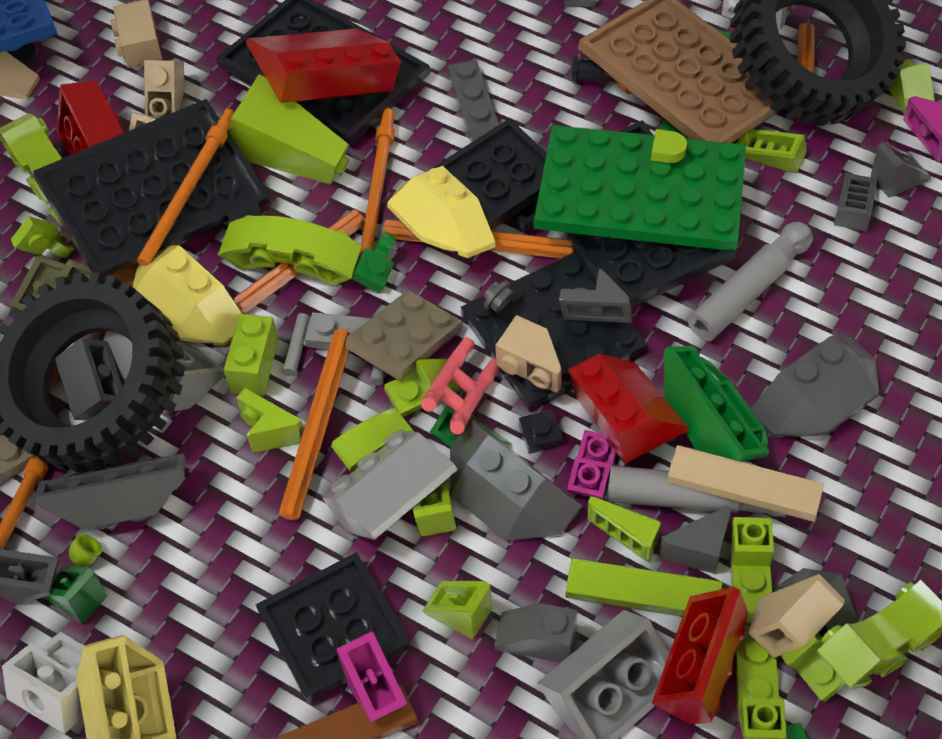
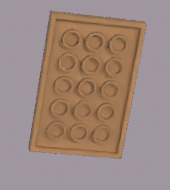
M645 0L579 40L578 49L690 139L733 143L777 113L770 108L773 103L772 99L768 97L762 102L757 97L762 90L757 85L750 89L745 83L751 76L748 72L740 74L737 68L743 61L742 58H733L732 50L737 45L730 43L727 37L678 0Z

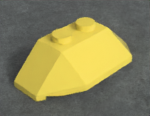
M443 166L414 176L402 184L387 202L388 208L422 242L444 250L457 251L458 255L466 258L496 246L495 239L478 198Z
M167 246L156 253L149 265L142 266L138 264L133 288L169 318L173 324L171 327L178 332L181 341L213 343L215 346L222 347L232 341L239 314H242L224 286L180 246Z
M125 635L84 645L76 681L87 739H176L164 662Z

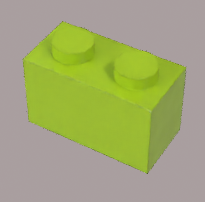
M239 314L223 370L231 393L240 394L246 388L264 397L279 343L273 317Z

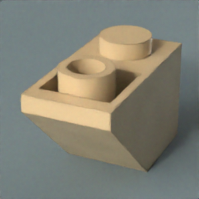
M144 60L146 116L159 119L180 110L184 95V61Z
M516 315L495 345L496 365L508 374H517L530 380L539 388L550 389L558 393L561 389V366L547 328Z
M820 574L758 598L748 633L775 658L805 647L844 605L845 599Z

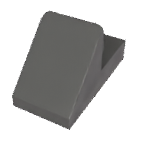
M599 269L595 290H587L585 288L561 289L559 302L564 320L632 323L633 316L629 297L602 269Z

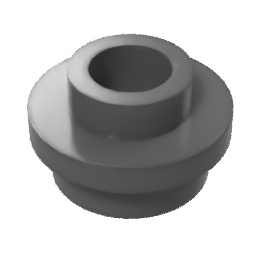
M505 280L499 284L496 281L486 290L483 297L486 299L484 307L487 310L493 309L498 313L509 303L514 295V291L510 289V283Z

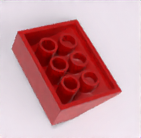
M360 29L247 38L246 41L248 48L280 103L393 91L401 64L400 59L389 42Z

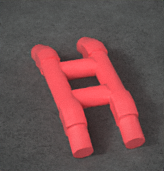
M464 337L452 352L422 398V408L427 412L433 411L440 399L456 411L450 420V430L456 435L463 433L472 412L501 369L496 365V359H490L475 381L461 371L459 368L475 346L474 341L468 337ZM451 380L468 393L464 399L447 387Z

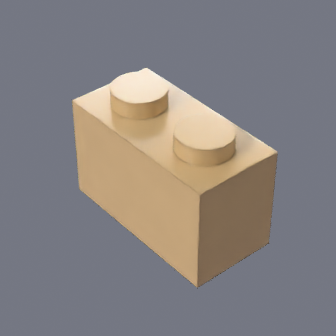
M141 0L113 6L116 19H111L110 21L114 36H119V39H114L118 56L125 57L127 67L143 65L144 60H162L149 1Z

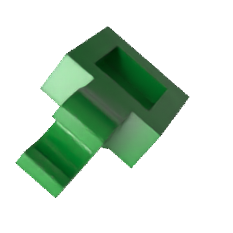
M384 231L381 239L377 240L373 251L366 247L360 254L351 279L379 294L384 289L394 266V262L386 257L396 237Z

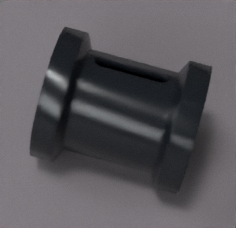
M573 56L572 83H577L578 80L597 81V84H603L604 72L599 65L591 59H580L579 56Z

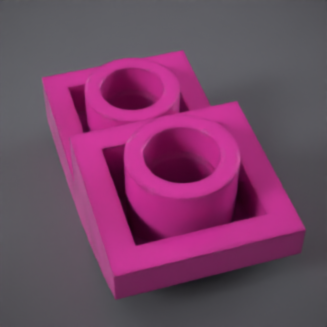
M584 430L578 456L574 460L567 492L588 497L594 496L603 500L610 479V468L614 465L617 452L602 433Z

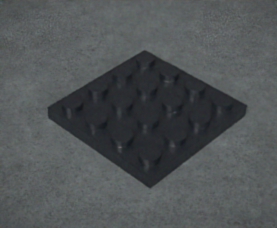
M576 252L511 282L510 289L514 291V295L509 303L498 313L493 309L487 310L484 307L486 299L483 296L461 306L462 317L492 359H496L495 345L516 315L547 328L561 366V389L558 393L550 389L539 388L528 379L517 374H508L500 369L529 412L573 390L568 369L598 354L631 361L647 353L648 344L632 323L564 320L559 302L561 289H596V283Z

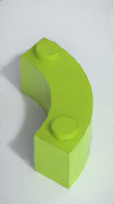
M28 113L1 127L0 140L15 165H18L23 173L28 172L30 177L26 178L28 185L39 200L42 199L47 205L49 202L35 181L33 171L62 158L47 137L50 131L41 117L37 119L36 116ZM48 208L49 213L62 225L53 208Z
M247 215L244 218L229 223L218 256L243 271L260 267L274 268L276 262L292 264L296 272L314 277L333 287L351 279L362 245L352 240L346 232L333 231L303 220L279 216Z
M920 580L916 584L910 582L896 594L895 598L897 600L875 615L858 623H846L843 627L836 625L822 637L821 641L824 644L817 652L850 688H860L869 685L872 681L869 676L874 673L876 675L880 674L882 678L904 665L907 657L904 655L910 650L912 652H916L919 649L923 651L942 636V601L923 581Z

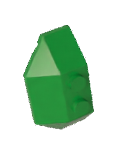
M693 345L667 347L664 351V398L688 426L686 435L691 440L693 447L701 452L736 461L765 458L769 453L767 431L729 378L710 361L699 356L700 352Z

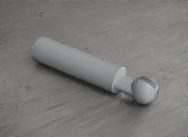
M802 222L787 224L780 236L772 244H765L688 316V324L691 330L705 341H712L789 268V262L797 254H801L809 249L813 242V235L808 225Z
M611 466L608 502L703 511H716L728 506L731 513L748 511L766 513L774 517L784 515L783 513L667 483L668 470Z

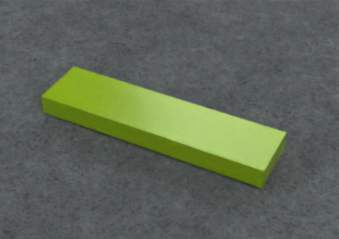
M571 558L565 598L683 616L690 596L722 589V581Z

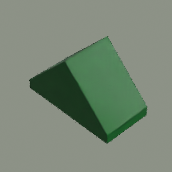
M64 565L55 574L50 595L43 598L80 624H83L106 599L107 594L96 574L89 567Z

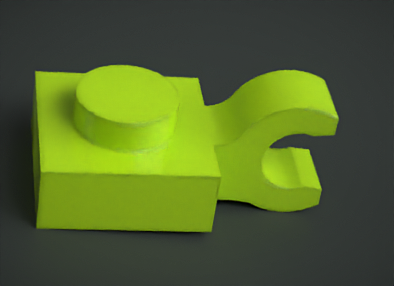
M31 216L27 217L10 239L16 249L42 255L46 249H49L58 257L67 259L74 250L73 246L65 244L68 239L67 235L60 233L54 223Z

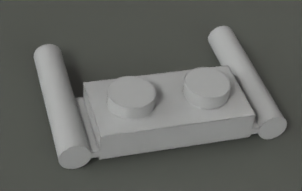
M312 312L311 317L304 313L298 314L283 373L287 376L296 375L303 346L328 350L335 330L346 329L348 332L353 333L371 318ZM373 365L370 382L377 386L383 385L386 372Z

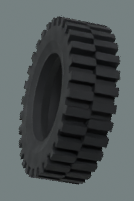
M740 0L733 10L736 14L730 21V27L735 28L730 34V43H739L732 50L733 58L743 59L737 68L740 74L746 72L750 74L751 77L745 82L750 89L757 85L762 90L757 95L762 102L769 97L773 100L770 106L772 110L778 112L783 107L787 109L786 118L793 120L801 114L800 123L810 124L815 119L816 126H824L829 121L833 125L840 123L843 119L846 121L852 118L894 83L893 80L898 77L901 71L898 67L904 63L905 55L900 52L906 48V40L898 38L905 32L904 24H895V21L901 16L898 8L890 10L888 6L894 0ZM793 5L808 6L822 12L837 25L845 38L848 48V65L839 81L826 79L812 73L790 54L780 37L776 23V12Z
M91 272L90 278H88L83 273L73 274V283L65 276L55 279V289L47 283L38 287L41 294L39 298H35L29 293L22 299L27 306L22 312L16 307L9 312L8 315L15 319L12 324L7 326L1 323L0 333L4 335L0 342V433L9 438L8 441L51 466L54 465L66 471H69L70 468L76 472H86L87 467L93 471L104 470V461L113 467L121 464L120 453H124L130 458L138 454L139 450L135 445L138 441L148 446L155 439L149 433L153 426L161 431L165 427L167 422L160 418L164 410L173 414L177 404L169 399L170 395H180L183 387L174 377L184 376L185 367L177 361L184 358L183 348L176 343L180 341L178 332L171 327L173 324L169 318L125 281L122 283L118 278L111 275L105 278L100 273ZM109 331L126 336L132 343V361L128 376L119 393L106 408L89 420L73 426L63 423L54 413L49 399V382L56 364L55 358L78 339L95 332Z

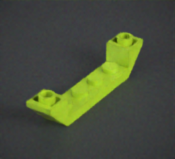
M733 517L731 587H736L741 591L749 613L744 626V638L737 646L735 652L737 710L744 739H786L784 699H779L777 659L769 654L748 633L758 598L772 593L770 567L774 554L772 518Z

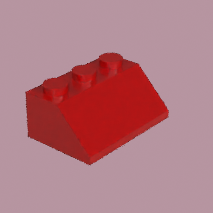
M97 80L60 84L56 133L68 156L125 133L120 126L118 114L113 112L109 105L108 95L102 92Z
M598 354L568 369L576 399L625 464L688 432V426L636 362Z
M729 587L690 596L652 704L689 725L712 723L713 718L720 709V697L725 682L732 673V661L737 646L744 638V626L749 614L739 589Z

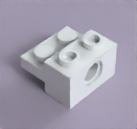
M62 632L58 633L41 648L30 643L2 665L7 700L65 734L83 719L76 677L84 645Z

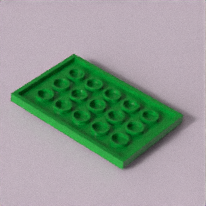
M552 125L534 217V229L720 250H737L746 145L686 139L685 157L676 163L651 161L655 135Z

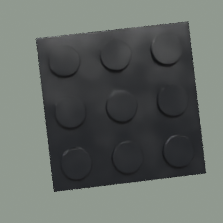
M509 118L433 168L443 166L478 198L490 230H493L538 200L547 152Z
M357 552L255 604L307 704L347 683L336 651L337 648L372 631L387 661L411 648L410 641Z

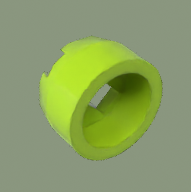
M79 534L70 544L68 550L69 558L77 566H88L99 557L102 547L94 537L87 534Z

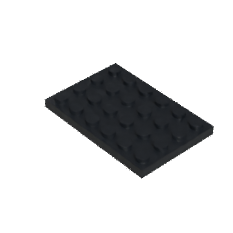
M285 0L216 57L220 68L252 86L259 74L264 77L265 75L246 44L247 38L360 29L373 36L380 37L314 0ZM389 43L401 61L393 91L295 102L352 146L382 118L384 109H392L430 74V65Z
M207 99L33 171L35 181L91 272L100 273L106 277L137 263V258L205 145V137L212 126H216L220 119ZM228 131V138L221 148H217L157 252L167 246L179 244L229 221L226 211L258 203L260 207L270 202V194Z
M643 120L618 131L653 135ZM563 232L565 237L570 240L574 251L578 254L593 281L597 284L599 269H602L629 297L631 308L736 259V250H720Z

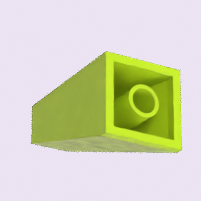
M260 74L257 76L233 114L229 134L247 161L331 185L336 175L342 176L348 165L349 158L345 157L348 143L297 102L280 103L267 79Z

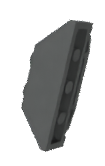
M829 336L781 371L751 410L767 433L773 438H784V435L797 437L828 435L878 397L876 359L851 337Z
M472 419L465 427L463 433L457 437L450 447V461L458 469L450 476L451 497L506 541L561 536L583 508V505Z
M183 453L151 458L114 467H105L104 470L100 471L89 470L62 476L58 479L39 481L35 500L37 505L82 529L92 527L105 529L114 523L128 520L132 522L144 521L159 512L184 477L185 455Z

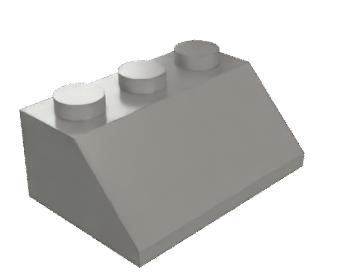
M106 331L103 341H108L119 377L126 380L132 361V343L124 335ZM181 340L176 343L183 348L184 358L177 361L185 367L184 376L174 377L183 386L180 395H170L169 399L177 404L174 411L190 409L225 375L224 368L186 341Z
M399 430L385 440L386 446L377 453L372 452L364 456L357 463L358 468L349 476L343 475L331 483L329 486L330 491L322 498L346 532L375 540L458 470L453 462L419 432Z
M623 610L537 683L556 714L580 739H618L655 707L652 704V700L669 653L648 618Z

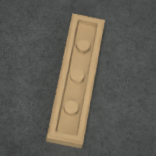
M679 445L676 447L667 476V483L813 522L816 519L824 487L823 483Z

